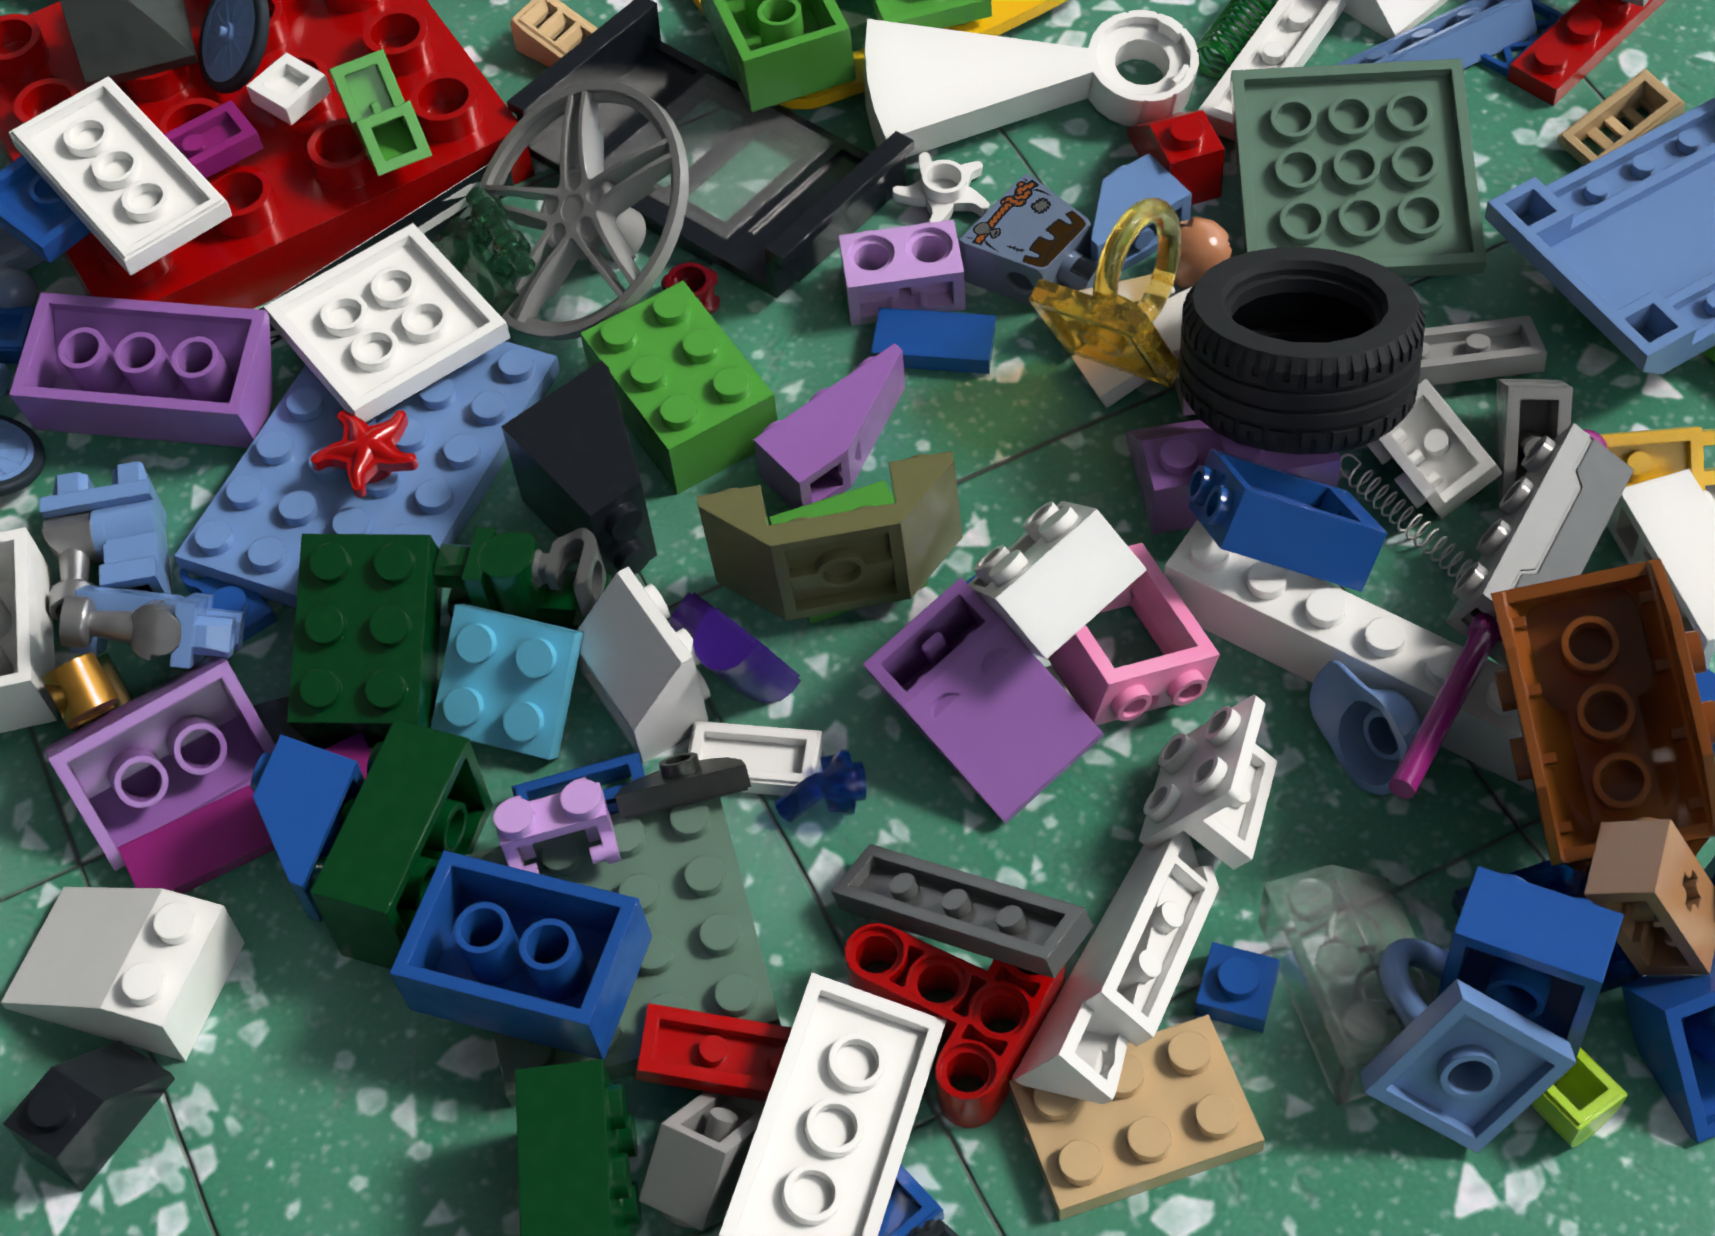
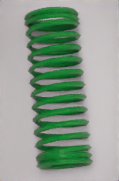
M1231 0L1198 43V54L1200 50L1203 58L1210 66L1226 72L1277 3L1275 0H1271L1272 3H1269L1267 0H1247L1260 8L1263 13L1257 12L1249 6L1246 0H1242L1243 3H1240L1239 0ZM1242 7L1249 9L1258 17V19H1255L1251 15L1246 13ZM1237 13L1243 14L1245 17L1251 20L1254 25L1247 23L1245 20L1240 18V16ZM1233 19L1240 21L1249 29V31L1242 29V27L1238 26ZM1229 25L1237 28L1239 31L1242 32V34L1245 37H1242L1235 33L1233 30H1231ZM1224 31L1229 32L1230 34L1235 36L1240 41V43H1237L1230 39ZM1220 37L1229 41L1235 49L1228 47L1222 42ZM1204 47H1206L1211 57L1222 64L1228 65V67L1221 68L1213 64L1205 55ZM1210 48L1215 49L1224 56L1226 61L1214 55ZM1199 57L1198 68L1201 72L1215 79L1223 77L1225 72L1220 73L1210 70L1201 62Z

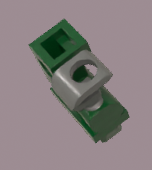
M476 527L471 545L442 543L434 567V577L438 587L451 588L448 598V612L451 620L455 604H467L573 630H578L612 580L610 574H606L597 540L594 534L586 528H578L569 534L557 538L552 543L549 553H543L542 550H539L534 537L529 533L508 532L497 535L495 528ZM579 563L577 572L567 571L570 565Z

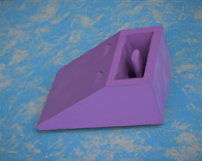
M961 577L862 664L882 693L1005 824L1104 736L1097 725L1004 620Z

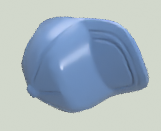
M1329 661L1317 674L1310 692L1312 716L1321 733L1330 744L1341 766L1360 789L1377 795L1389 794L1391 791L1388 784L1422 723L1421 717L1408 697L1396 690L1370 689L1340 661Z

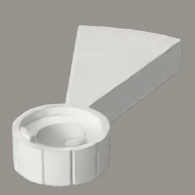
M1132 10L1128 13L1122 12L1113 15L1101 23L1093 33L1088 48L867 19L863 71L865 106L872 136L877 147L895 131L914 140V149L905 158L1087 98L1096 110L1109 120L1124 126H1132L1182 112L1193 90L1199 66V54L1194 38L1186 28H1183V25L1172 17L1148 10ZM1132 59L1145 60L1159 68L1164 78L1157 83L1149 85L1134 84L1122 77L1116 67L1122 62Z

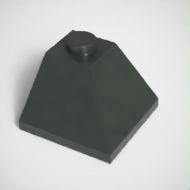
M60 0L87 87L108 76L118 84L198 63L184 0Z

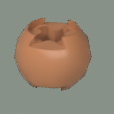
M1197 216L1178 223L1162 255L1163 265L1166 268L1165 271L1170 270L1174 284L1182 289H1188L1194 286L1210 268L1230 258L1232 249L1228 242L1229 236L1226 230L1214 220Z

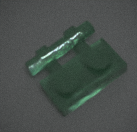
M475 187L466 195V202L471 208L470 217L472 221L469 222L454 216L432 244L494 310L502 316L519 296L510 279L514 274L520 278L529 276L534 272L536 263L530 255V243L523 233L512 229L509 225V214L501 201L496 197H491L483 187ZM492 241H493L492 250H493L494 254H492L491 251H490L489 248H488V246L492 243Z

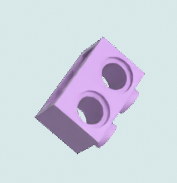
M954 220L926 222L917 225L839 235L842 274L851 326L876 323L879 307L940 312L966 310L964 268Z

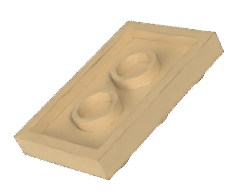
M1209 1014L1157 1031L1153 1038L1137 1047L1129 1041L1117 1091L1113 1100L1104 1105L1026 1087L1014 1080L1009 1081L1010 1096L1060 1221L1259 1153L1264 1148L1265 1139Z

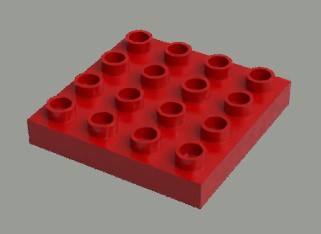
M184 0L198 63L118 83V87L163 134L232 100L258 132L264 149L206 178L228 202L232 213L230 218L130 276L92 232L64 252L63 256L87 296L254 309L278 297L488 165L507 134L518 123V120L508 110L506 104L427 0H267L270 16L267 45L258 69L246 85L287 52L325 74L331 89V93L291 126L252 103L246 85L234 93L223 94L213 90L207 84L199 62V39L204 16L211 0ZM60 1L29 15L8 14L0 16V148L11 164L22 154L15 147L8 132L88 88ZM384 49L404 101H411L432 156L377 176L349 123L328 70ZM528 146L523 150L511 169L514 185L535 176Z

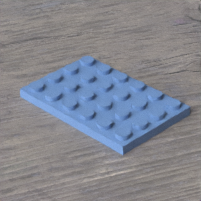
M505 341L367 421L366 423L369 426L379 424L391 419L396 411H405L408 425L400 441L395 446L404 453L415 454L418 468L413 471L392 472L387 478L379 482L368 483L366 485L367 494L363 498L355 496L346 469L328 467L321 471H316L313 468L310 460L312 455L335 442L343 440L344 428L339 425L337 414L340 411H345V409L305 365L174 555L180 570L184 568L187 573L202 578L208 576L257 592L263 598L296 608L302 534L431 535L439 549L442 543L455 544L509 456L501 426L546 396L560 373L557 356Z

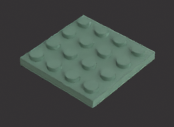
M1462 58L1231 71L1230 91L1244 253L1276 247H1311L1336 250L1363 257L1383 265L1400 277L1483 273L1487 260Z
M720 797L630 819L620 818L619 813L610 815L621 861L608 864L607 860L593 864L589 848L601 845L602 842L600 839L589 843L585 829L534 843L537 858L524 861L525 866L537 863L539 873L542 875L639 898L652 934L649 947L604 1059L610 1079L636 1072L648 1003L781 1026ZM501 846L465 855L508 866ZM494 1032L505 1093L512 1107L516 1106L515 1069L598 1060Z

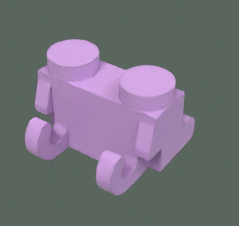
M583 777L572 780L573 782L569 783L561 793L532 801H527L521 795L502 802L493 811V820L508 866L540 874L537 863L524 865V861L537 858L534 843L584 829L589 843L600 839L602 842L601 845L589 848L593 864L606 860L608 864L621 861L612 820L600 783H595Z

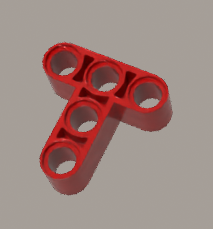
M882 923L867 924L856 929L848 938L845 946L849 986L946 1020L939 1042L944 1047L939 1054L935 1066L939 1108L944 1117L954 1125L963 1128L980 1127L990 1122L1009 1093V1081L1013 1080V1074L1065 984V965L1055 979L1041 974L1028 975L1019 970L1020 967L995 959L988 971L899 929ZM873 961H886L893 965L882 973H871L863 969ZM940 989L954 994L952 999L941 1003L930 1002L924 998L927 993ZM995 1019H1008L1018 1025L1015 1029L1006 1033L993 1032L985 1027ZM966 1076L977 1077L985 1082L982 1088L974 1092H962L951 1086L956 1080Z

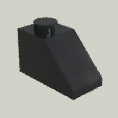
M117 1041L52 1066L6 1119L3 1125L33 1159L81 1191H84L175 1078L169 1071L122 1041Z

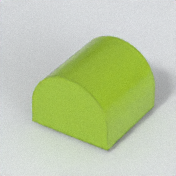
M1581 1047L1576 1058L1577 1063L1531 1104L1571 1147L1580 1145L1596 1133L1617 1112L1628 1096Z

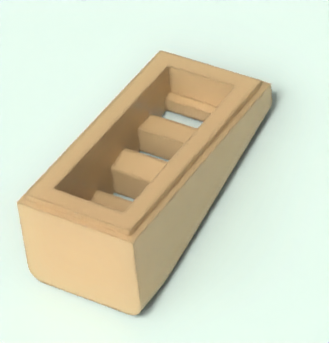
M531 0L510 22L516 51L547 67L552 66L598 29L559 0Z
M1644 69L1558 135L1557 143L1581 165L1585 166L1684 114L1685 102L1647 69ZM1642 107L1650 116L1645 119L1636 110ZM1625 117L1635 127L1629 130L1619 119ZM1607 127L1620 139L1614 143L1600 130ZM1590 137L1604 151L1597 156L1581 141Z

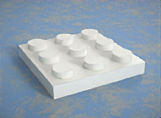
M413 223L263 306L269 315L270 324L345 411L365 422L510 339L507 322Z

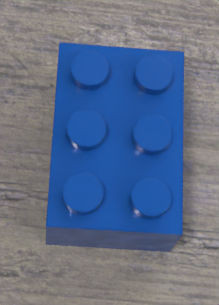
M444 850L389 974L408 1008L412 1011L590 1058L604 1060L649 947L652 934L639 898Z

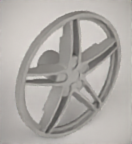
M593 81L577 84L563 89L539 103L504 138L489 162L476 194L470 222L469 248L472 271L481 296L507 322V325L539 339H576L581 337V332L634 306L660 276L670 259L683 226L689 194V170L681 135L671 117L657 102L639 90L617 82ZM599 103L621 104L639 111L653 124L662 140L641 149L604 170V130L599 129ZM564 115L559 186L557 188L503 186L513 165L528 144L544 128ZM671 173V196L666 222L654 252L640 272L634 259L636 258L635 254L644 242L646 223L641 213L631 208V206L655 191V184ZM500 195L544 200L540 212L497 203ZM494 217L514 221L517 225L544 230L523 266L509 298L501 287L493 262L491 241ZM581 255L587 256L618 296L598 311L579 319L564 322H548L535 319L548 296L555 297ZM604 258L615 262L630 283L626 290Z

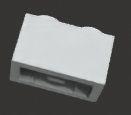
M1050 501L1033 512L1022 525L1026 533L1008 549L1004 545H999L987 553L973 569L977 576L968 583L1004 620L1032 653L1048 659L1147 570L1097 508L1061 501L1058 505Z
M626 567L616 573L577 630L584 632L578 664L588 684L634 751L639 752L642 763H645L691 737L693 722H709L704 700L710 698L711 694L703 676L696 667L701 662L695 655L691 635L684 628L677 632L674 631L666 620L670 618V613L657 588L652 583L643 587L631 569Z

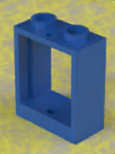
M1213 448L1210 450L1205 465H1199L1195 469L1188 485V507L1220 549L1362 592L1387 536V532L1348 491Z

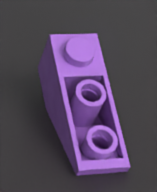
M894 343L877 356L865 359L857 366L855 371L830 388L819 390L811 397L808 403L783 420L772 422L763 430L761 435L753 439L759 477L792 509L842 494L852 487L905 390L903 350Z

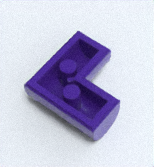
M688 592L672 614L669 624L675 632L682 628L687 630L693 638L695 655L700 662L736 691L751 700L764 703L782 701L801 682L798 678L800 675L755 637L695 592L693 594Z

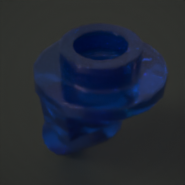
M841 749L834 755L820 757L819 772L806 777L775 801L776 810L783 819L792 822L824 798L829 812H842L846 816L853 815L855 813L856 801L866 800V775L862 761L852 762L847 749Z

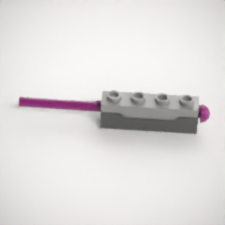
M1573 423L1554 440L1547 435L1543 436L1523 459L1521 465L1528 471L1525 476L1518 479L1506 492L1499 504V507L1505 511L1502 519H1498L1488 528L1476 546V550L1482 556L1478 562L1472 564L1463 573L1452 590V593L1458 597V600L1445 623L1461 635L1465 634L1467 641L1388 784L1390 791L1394 795L1403 799L1413 798L1488 657H1491L1498 664L1507 668L1491 593L1582 574L1634 471L1632 467L1608 450L1606 441L1597 432L1581 429Z

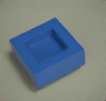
M1212 942L1195 1003L1194 1015L1202 1017L1209 1014L1212 1020L1263 1033L1279 974L1281 959Z

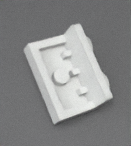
M1427 379L1418 384L1415 404L1405 419L1380 439L1366 444L1382 465L1393 458L1404 471L1394 480L1414 506L1418 509L1428 502L1441 519L1503 474L1494 460Z

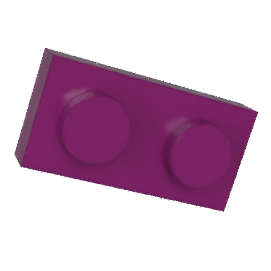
M232 100L164 134L205 179L264 149L258 132Z

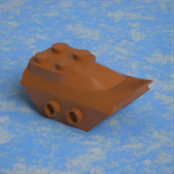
M1661 559L1491 593L1507 665L1505 669L1494 671L1503 712L1517 710L1522 737L1509 739L1518 781L1532 779L1551 866L1567 865L1588 880L1601 822L1633 821L1640 817L1671 819L1696 857L1704 844L1710 838L1715 837V758L1712 744H1715V701L1701 702L1695 674L1706 672L1701 639L1697 630L1684 631L1681 614Z

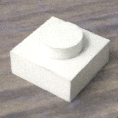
M287 52L246 85L252 103L291 126L331 93L325 74Z

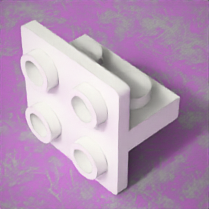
M1252 695L1232 708L1230 706L1222 707L1213 714L1207 723L1187 735L1184 733L1177 734L1164 746L1158 758V764L1161 767L1157 781L1143 809L1146 817L1139 837V841L1143 845L1153 849L1185 831L1233 870L1253 859L1278 762L1255 743L1266 705L1259 697Z

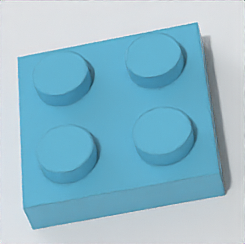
M455 604L431 729L547 760L558 758L584 632L472 605Z

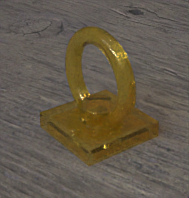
M1146 198L1136 202L1123 213L1112 228L1101 251L1094 277L1093 296L1039 278L1028 300L1068 353L1171 387L1179 371L1180 364L1153 325V322L1169 298L1180 264L1182 236L1179 218L1175 210L1169 203L1160 198ZM1153 222L1158 236L1156 261L1149 284L1138 304H1135L1131 300L1117 294L1120 274L1127 253L1135 238L1145 226Z

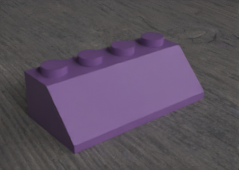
M40 292L9 396L36 430L249 448L267 421L273 399L269 315L266 310Z

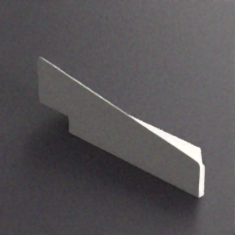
M1185 831L1153 849L1143 845L1013 1074L1012 1079L1015 1082L1026 1087L1103 1105L1113 1100L1117 1091L1128 1042L1130 1041L1137 1047L1155 1036L1219 890L1213 867H1199L1190 835Z

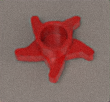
M403 410L396 411L391 419L371 426L347 411H340L337 414L339 425L344 428L343 440L323 448L312 455L310 459L316 471H321L328 467L346 469L357 498L366 496V485L368 483L379 482L387 478L392 472L413 471L418 468L415 454L404 453L395 446L400 441L408 425L407 415Z

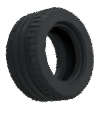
M1276 247L1250 251L1228 258L1210 268L1187 293L1182 309L1179 357L1180 390L1188 405L1203 423L1216 433L1239 444L1265 451L1295 455L1328 454L1352 450L1372 443L1392 431L1405 419L1413 408L1420 378L1426 322L1425 314L1413 290L1400 276L1383 265L1363 257L1336 250L1311 247Z

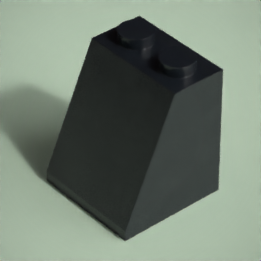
M601 360L502 425L501 428L522 501L558 538L578 528H586L591 531L597 540L606 574H610L611 579H613L617 572L626 567H629L634 575L639 573L652 558L657 556L641 479L610 370Z

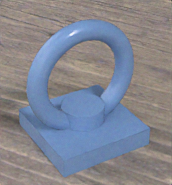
M1398 939L1389 944L1380 957L1379 974L1386 996L1406 1028L1360 1072L1364 1093L1478 1153L1577 1063L1571 1044L1458 979L1427 1006L1411 981L1408 967L1422 969L1441 980L1448 951L1420 939Z

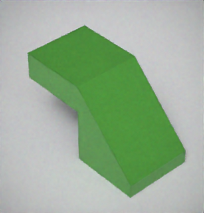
M384 49L328 70L349 123L377 176L432 156L411 101H404Z

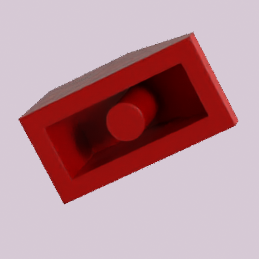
M1203 110L1179 112L1127 127V135L1139 158L1150 153L1192 193L1191 205L1221 197L1225 148Z

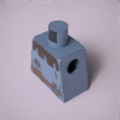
M1026 173L959 239L965 282L1037 309L1046 308L1051 303L1053 297L1059 295L1066 287L1079 291L1101 286L1106 276V267L1091 259L1092 225L1088 218Z

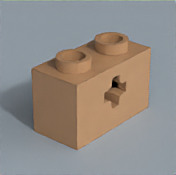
M1640 817L1633 821L1601 822L1584 895L1588 900L1597 903L1601 907L1624 914L1616 941L1640 975L1710 974L1715 951V886L1671 819Z

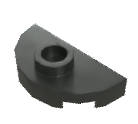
M690 752L674 755L662 760L659 763L660 770L638 778L624 786L615 795L620 818L630 819L746 791L748 787H751L746 764L741 759L724 757L699 760L697 753Z

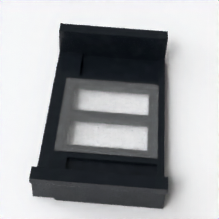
M633 0L507 101L508 110L516 114L519 122L530 110L551 95L586 82L610 81L625 84L653 99L668 113L681 135L688 161V202L683 226L676 245L710 265L713 262L775 298H778L794 282H800L837 249L840 246L839 235L854 233L892 199L895 186H906L905 157L914 149L913 139L895 131L869 154L781 105L770 106L751 112L736 81L661 41L657 3L652 0ZM599 103V129L604 130V170L641 149L662 140L653 124L639 111L621 104ZM564 115L544 128L528 144L531 157L559 173ZM671 173L655 184V191L631 206V208L641 213L645 220L646 228L660 236L669 209Z

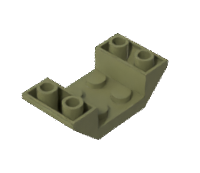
M948 451L931 455L919 454L908 459L888 462L894 499L892 504L861 506L852 511L813 518L799 517L789 522L769 525L761 485L745 488H728L717 493L697 496L698 509L716 581L785 621L911 599L963 538L953 452Z

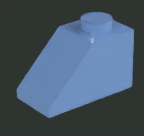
M1150 153L1128 165L1116 168L1102 180L1091 238V259L1106 267L1104 282L1166 247L1178 223L1190 220L1192 193Z

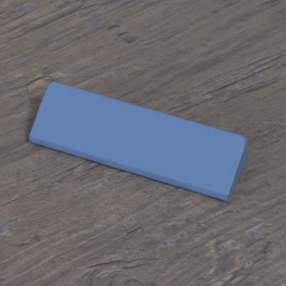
M1471 0L1335 65L1462 58L1463 69L1482 61L1480 56L1486 53L1492 56L1503 51V48L1515 42L1528 39V36L1536 34L1537 26L1531 0ZM1450 25V27L1435 33V31Z

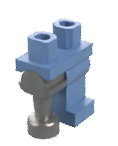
M135 461L118 464L112 470V485L94 488L87 474L73 472L57 475L53 495L40 497V514L44 519L41 531L44 540L59 564L61 581L55 584L49 593V613L51 617L60 622L61 609L66 595H75V589L85 585L95 586L89 582L90 564L104 562V564L99 565L100 587L126 589L149 584L153 592L172 594L166 533V511L143 463Z
M85 585L75 589V595H66L63 601L59 623V640L61 646L70 647V653L87 654L94 652L95 655L107 650L108 639L130 643L132 650L141 658L152 660L159 655L171 654L170 667L190 669L208 656L230 658L233 656V651H240L242 649L246 612L214 609V594L193 593L183 597L168 593Z

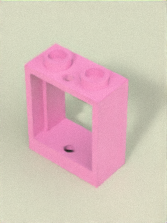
M1143 543L1128 547L1147 570L1099 613L1130 605L1164 655L1114 668L1085 625L1048 658L1076 703L1096 725L1118 719L1120 721H1130L1147 711L1172 704L1183 706L1195 701L1205 692L1209 678L1220 656L1213 643Z

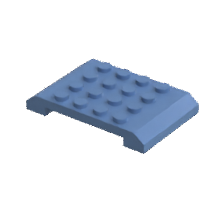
M1715 97L1546 186L1534 177L1487 202L1484 218L1642 372L1664 374L1715 346Z

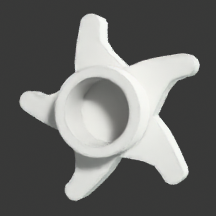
M922 152L919 155L920 180L907 187L895 186L892 193V199L895 202L926 207L931 215L929 223L949 220L954 211H971L982 217L990 208L989 202L976 190L969 187L973 179L982 175L983 164L980 161L962 165L951 160H936L932 162L930 154L927 152Z

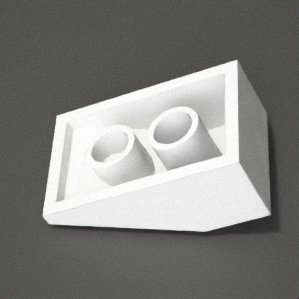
M63 887L5 993L1 1004L8 1010L110 1040L122 1041L127 1045L186 1062L245 942L224 905L163 888Z

